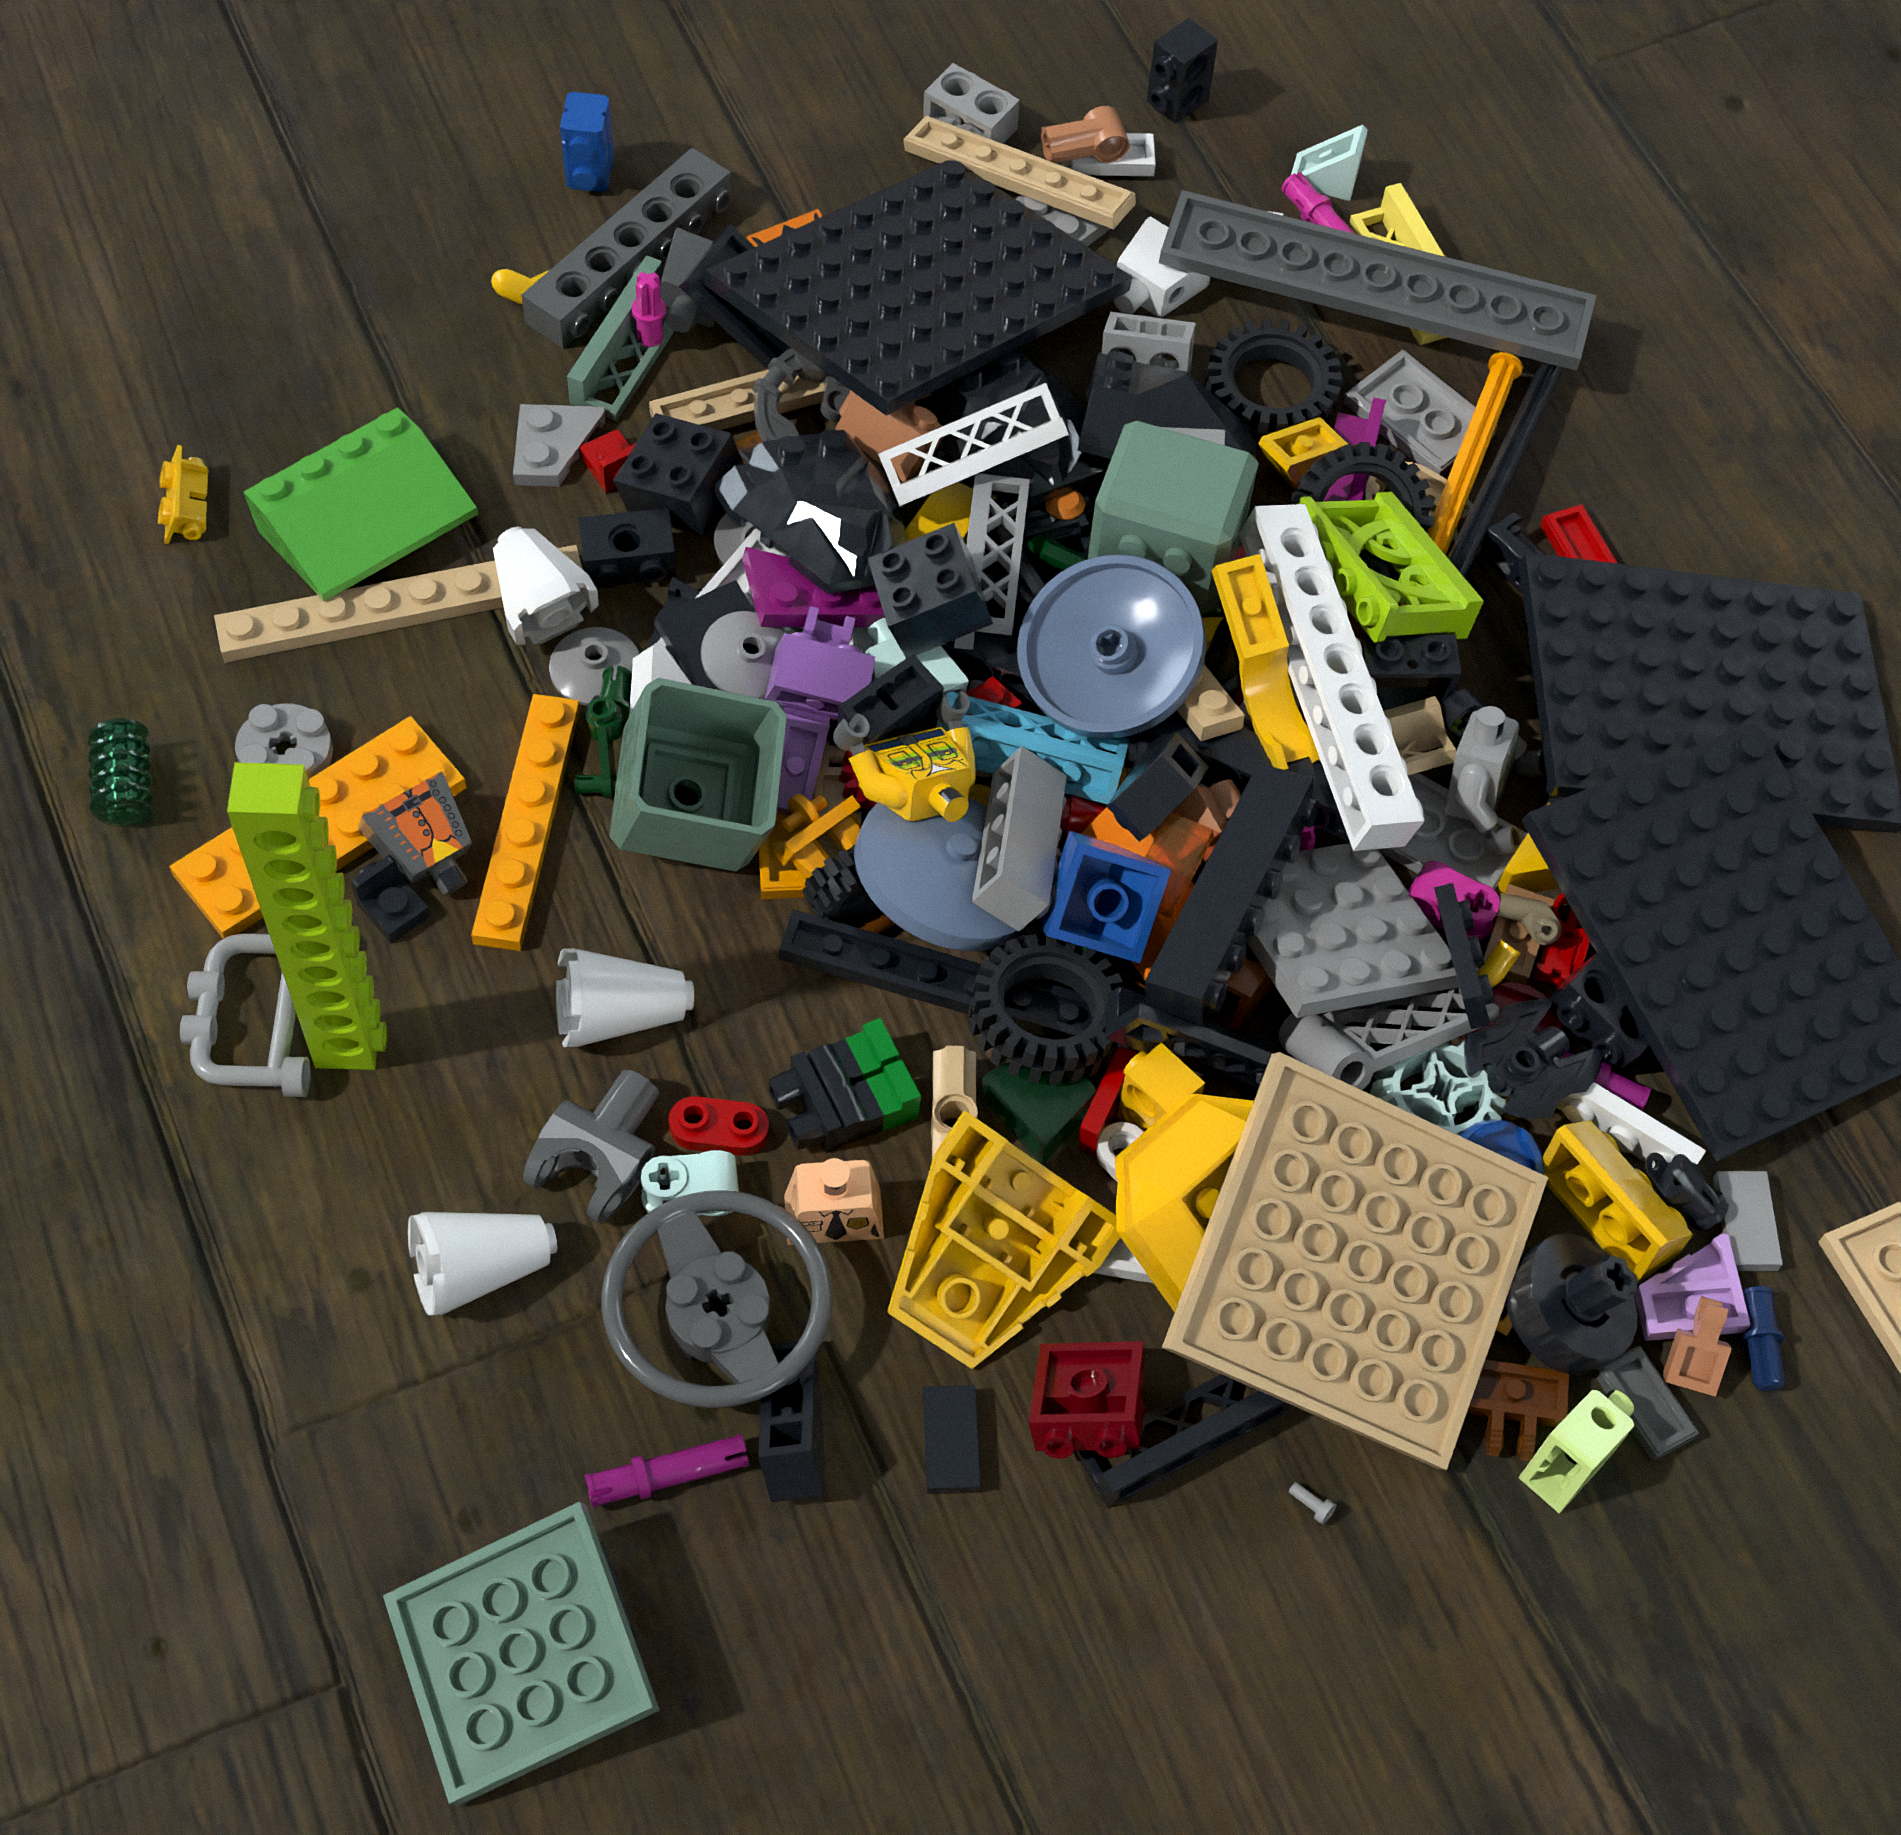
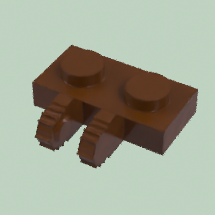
M1485 1359L1467 1414L1488 1417L1485 1434V1454L1499 1457L1504 1444V1419L1518 1421L1521 1424L1516 1446L1517 1456L1519 1460L1530 1462L1535 1450L1537 1424L1557 1427L1567 1416L1569 1374L1553 1369Z

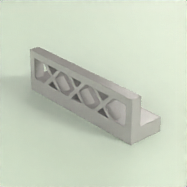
M975 474L966 546L972 556L980 584L985 589L983 593L986 602L993 598L1005 610V618L991 617L993 624L977 630L978 632L1012 635L1030 479ZM992 491L1019 494L1018 501L1003 510L991 498ZM1015 515H1016V522L1012 519V517L1015 516ZM1002 524L1014 537L998 546L987 533ZM1010 552H1012L1011 559L1007 556ZM998 561L1010 574L994 584L982 570ZM1008 588V592H1007V596H1006V595L1003 593V591ZM975 632L955 639L954 648L973 650Z

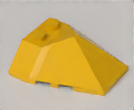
M964 1110L934 1154L887 1312L973 1369L1022 1330V1324L1045 1306L1051 1307L1062 1298L1060 1295L1082 1276L1088 1277L1102 1265L1120 1238L1116 1230V1215L1077 1190Z

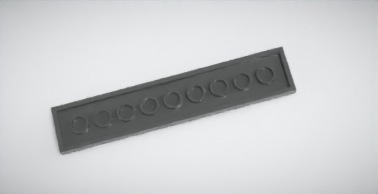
M1184 190L1180 193L1159 258V264L1576 371L1581 361L1597 296Z

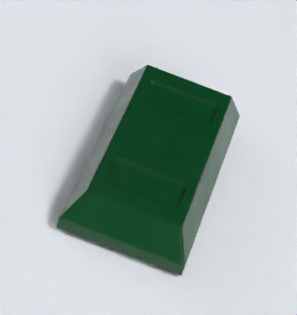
M1041 534L1029 539L1027 542L1028 548L1041 561L1062 570H1066L1081 561L1088 560V555Z

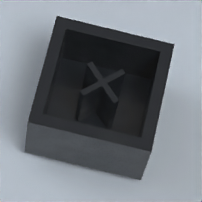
M655 413L613 482L628 512L668 508L671 526L704 535L722 507V504L714 494L715 483L734 466L744 465L732 433Z
M955 523L868 558L887 626L906 658L912 654L915 656L993 624L972 556Z

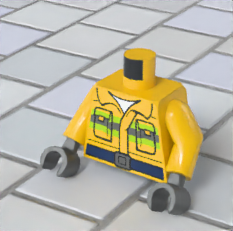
M959 692L955 701L956 709L948 704L946 693L943 694L937 705L936 716L941 723L949 726V731L947 732L942 727H936L863 745L862 741L870 730L868 720L863 715L856 714L848 726L846 720L842 719L834 731L833 739L838 747L851 751L853 757L849 758V761L858 779L859 787L866 798L885 805L903 819L913 822L941 815L946 821L956 822L966 814L969 807V788L975 783V755L969 728L963 727L962 719L970 706V699L965 692Z

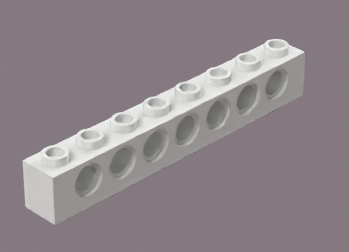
M1305 504L1255 506L1239 533V537L1247 557L1261 554L1289 644L1287 654L1288 672L1353 851L1404 847L1424 822L1422 805L1413 792L1407 776L1406 763L1400 757L1392 736L1391 723L1384 715L1378 699L1376 683L1370 677L1363 659L1361 643L1354 635L1347 616L1346 604L1340 598L1333 579L1332 566L1326 560L1320 545L1318 529L1312 523Z

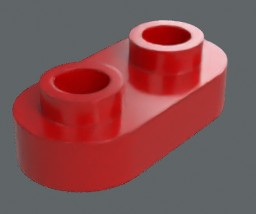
M691 1096L678 1101L669 1113L671 1137L676 1144L684 1149L703 1152L718 1150L730 1152L737 1156H749L759 1152L766 1145L769 1138L767 1115L759 1106L753 1103ZM691 1114H697L702 1117V1120L696 1124L685 1121L686 1117ZM747 1120L752 1123V1126L741 1130L735 1124L738 1121Z

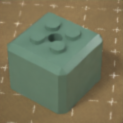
M1140 421L1125 424L1095 501L1088 559L1105 555H1131L1153 561L1171 571L1184 583L1195 599L1200 613L1205 614L1217 609L1220 597L1211 570L1216 565L1235 560L1241 543L1239 533L1247 521L1259 463L1246 451Z
M657 678L647 684L623 728L610 838L620 850L735 872L749 864L775 826L787 719L785 712L774 701L678 681ZM681 786L692 789L697 796L698 803L692 806L681 804L674 795V789Z

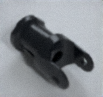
M1653 1152L1647 1156L1645 1161L1647 1174L1656 1183L1657 1188L1669 1202L1681 1206L1686 1212L1689 1224L1694 1229L1707 1230L1722 1221L1729 1209L1727 1197L1721 1191L1713 1190L1706 1183L1705 1173L1696 1163L1691 1162L1684 1154L1675 1155L1671 1162H1667L1659 1153ZM1653 1161H1655L1654 1168H1652Z

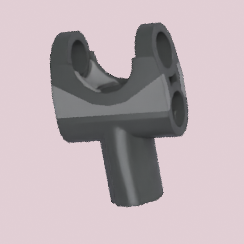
M622 1070L594 1112L570 1100L563 1101L542 1129L528 1157L523 1174L524 1183L539 1189L549 1178L552 1180L559 1172L568 1168L589 1170L598 1179L595 1183L597 1189L589 1202L586 1215L599 1224L609 1220L632 1195L641 1181L642 1169L654 1157L655 1146L635 1136L634 1132L659 1097L660 1093L657 1087L646 1077L635 1071Z

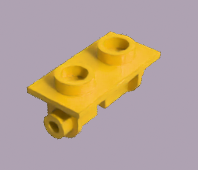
M177 445L172 461L163 462L160 474V488L167 489L166 497H162L158 512V524L165 525V544H169L173 532L183 534L184 538L188 540H197L206 531L207 502L190 499V497L205 500L207 496L208 468L200 458L181 459L182 446Z

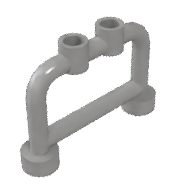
M237 934L224 938L217 942L209 951L204 964V970L191 971L188 977V997L191 1001H198L196 1015L182 1016L180 1039L183 1045H191V1066L200 1078L211 1084L225 1086L282 1087L285 1097H307L311 1083L310 1061L308 1057H290L296 1011L283 973L281 974L268 1065L228 1066L217 1065L212 1062L210 1052L211 1046L215 1045L217 1040L218 1024L216 1016L219 1001H222L224 997L225 979L223 973L227 960L239 953L276 954L269 934Z

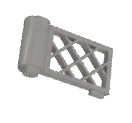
M1460 987L1447 989L1448 993H1425L1331 1011L1321 1016L1315 1014L1296 1018L1292 1013L1286 1018L1279 1030V1042L1281 1047L1296 1060L1363 1090L1369 1084L1373 1072L1476 1029L1471 1030L1467 1014L1452 1013L1453 1008L1465 1009ZM1494 1003L1486 1005L1490 1024L1498 1021L1500 1017L1499 1007ZM1391 1005L1408 1006L1407 1010L1384 1009ZM1419 1006L1443 1008L1442 1012L1417 1011ZM1350 1022L1367 1023L1365 1027L1344 1026ZM1378 1023L1401 1025L1400 1029L1376 1028ZM1412 1025L1434 1027L1427 1031L1411 1030ZM1370 1043L1394 1044L1377 1052L1369 1046Z

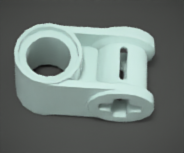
M713 1150L700 1154L659 1156L648 1161L642 1169L641 1183L643 1189L641 1201L648 1213L662 1205L663 1200L670 1201L691 1193L710 1190L739 1192L736 1158L733 1154L726 1151ZM662 1168L665 1169V1175H660ZM668 1185V1190H660V1186ZM709 1211L697 1213V1216H722L732 1212Z

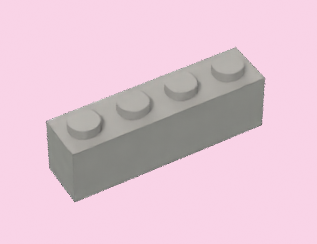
M1023 746L993 772L972 903L1018 932L1034 918H1042L1053 902L1051 889L1053 876L1058 866V862L1055 859L1057 844L1062 835L1060 822L1062 811L1066 804L1064 793L1067 775Z

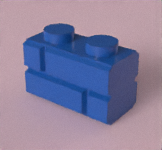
M567 93L564 106L565 112L562 114L560 123L566 186L570 189L582 191H607L610 172H612L614 162L609 98L600 94Z

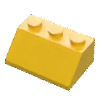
M1591 1120L1566 1124L1555 1132L1542 1157L1543 1175L1548 1177L1547 1187L1609 1255H1614L1626 1261L1628 1268L1636 1275L1637 1285L1681 1253L1693 1235L1688 1229L1684 1217L1675 1208L1668 1207L1653 1190L1649 1178L1641 1170L1634 1169L1619 1152L1615 1140L1608 1133L1600 1131Z

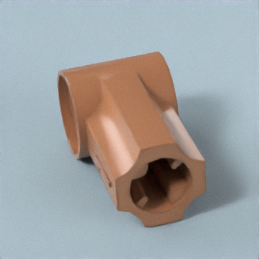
M1111 106L1094 108L1080 121L1043 127L1041 133L1044 156L1046 160L1053 163L1088 156H1095L1102 163H1111L1124 157L1130 147L1118 112Z

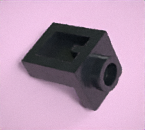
M390 855L379 862L366 865L351 881L357 905L390 943H393L431 917L428 906L400 876L397 862Z

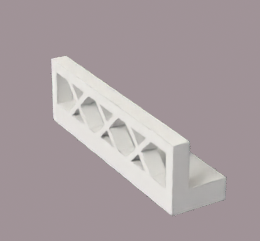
M1044 383L881 452L878 455L899 506L1069 435L1062 417L1059 416L1048 386ZM1041 395L1050 421L1034 428L1016 421L1023 402ZM1016 406L1011 418L999 414ZM990 416L1009 423L1002 441L994 445L974 439L981 420ZM974 424L969 436L957 432V430ZM1014 426L1026 430L1009 438ZM948 434L967 441L960 459L951 463L932 456L939 438ZM932 441L927 454L915 449ZM972 443L984 448L967 456ZM905 452L925 458L919 476L900 484L890 459ZM930 461L942 465V467L925 473Z

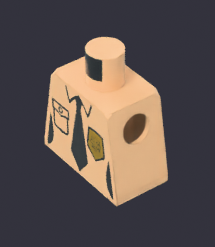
M833 1158L822 1163H806L795 1167L784 1195L785 1210L791 1213L796 1220H799L808 1229L817 1243L884 1239L881 1191L869 1161H843ZM787 1238V1245H793Z

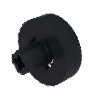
M1572 1233L1552 1235L1522 1252L1505 1302L1515 1331L1529 1351L1541 1362L1562 1373L1584 1374L1626 1352L1633 1342L1634 1334H1636L1637 1310L1633 1294L1637 1292V1278L1628 1268L1624 1259L1609 1255L1593 1241H1589L1580 1235H1573ZM1579 1322L1588 1323V1324H1587L1586 1326H1584V1325H1582V1324L1579 1323Z

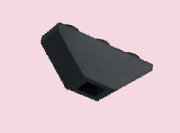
M1177 732L1160 735L1152 740L1106 807L1114 814L1119 825L1129 830L1140 842L1195 790L1209 767Z

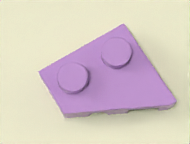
M1720 1234L1709 1245L1693 1255L1688 1254L1680 1259L1663 1274L1658 1273L1640 1284L1637 1292L1634 1293L1645 1341L1674 1339L1677 1328L1693 1332L1695 1312L1701 1296L1721 1301L1722 1307L1728 1309L1727 1318L1720 1335L1745 1333L1750 1327L1749 1316L1728 1234Z

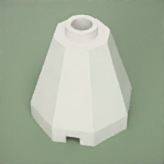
M513 527L499 536L498 543L493 548L507 627L516 645H525L524 637H530L533 644H543L576 628L584 620L580 611L586 606L590 612L599 606L598 592L590 576L535 529Z

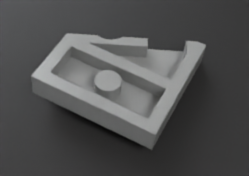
M520 404L513 468L514 485L559 487L570 472L571 464L580 458L579 446L587 443L588 438L596 427L602 428L606 422L605 407Z

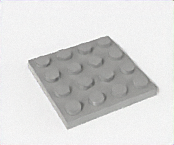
M1351 843L1299 851L1294 863H1286L1282 871L1283 881L1279 894L1275 900L1268 899L1264 907L1265 916L1260 932L1256 937L1250 935L1247 940L1250 949L1296 1018L1459 987L1450 949L1415 900L1408 896L1409 892L1378 849L1353 851Z

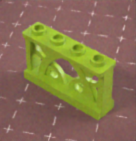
M1377 492L1374 500L1315 502L1310 496L1300 498L1298 504L1306 505L1311 521L1318 529L1319 542L1326 560L1332 566L1333 579L1340 598L1344 600L1349 612L1373 642H1383L1386 636L1445 632L1448 635H1456L1457 639L1468 637L1484 602L1483 599L1392 492ZM1366 549L1373 555L1388 561L1400 575L1399 580H1393L1369 569L1359 557V554ZM1399 602L1407 604L1398 606Z

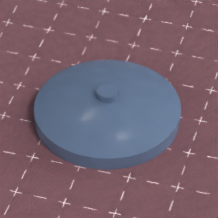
M1131 555L1099 556L1081 561L1062 571L1051 579L1034 598L1024 616L1019 631L1017 647L1018 665L1025 687L1034 702L1056 724L1082 736L1103 739L1121 738L1141 733L1156 726L1172 715L1185 702L1202 672L1206 654V632L1203 618L1195 599L1184 583L1171 571L1141 557Z
M968 798V810L956 822L946 821L941 815L913 822L903 819L885 805L877 803L868 813L858 832L855 841L854 857L857 873L863 887L872 901L889 919L922 940L941 947L961 951L995 949L998 946L1006 945L1007 941L1019 937L1026 930L1030 922L1018 932L972 903L987 806Z

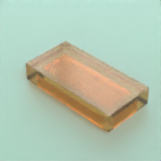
M1172 812L1165 818L1145 858L1171 869L1157 913L1172 918L1214 838L1213 829Z

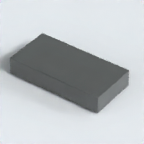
M1640 1345L1603 1364L1594 1372L1593 1375L1606 1394L1610 1390H1618L1624 1393L1633 1403L1634 1412L1630 1418L1635 1426L1631 1431L1652 1462L1694 1440L1698 1436V1430Z

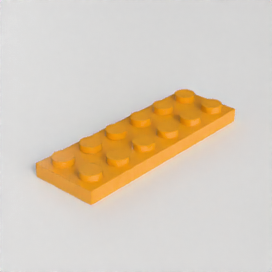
M411 716L309 779L310 786L318 787L320 792L319 816L327 817L328 845L336 847V871L374 848L358 828L361 817L364 814L439 772H442L445 776L453 797L466 789L465 778ZM232 827L169 866L174 878L223 939L239 934L263 918Z

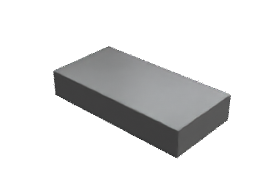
M1718 1171L1713 1178L1714 1188L1721 1191L1727 1197L1729 1204L1727 1214L1720 1221L1722 1234L1729 1235L1737 1271H1778L1783 1264L1767 1171Z

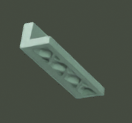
M647 255L567 375L571 405L605 407L606 418L617 422L675 331L666 323V316L670 311L666 310L665 317L662 319V323H664V339L659 345L655 347L643 346L641 342L637 343L634 336L637 322L632 315L631 306L636 299L637 276L641 272L647 274L654 272L660 277V285L663 276L662 261ZM636 356L638 365L635 369L617 373L614 366L617 360ZM616 386L619 393L612 405L594 398L597 391Z

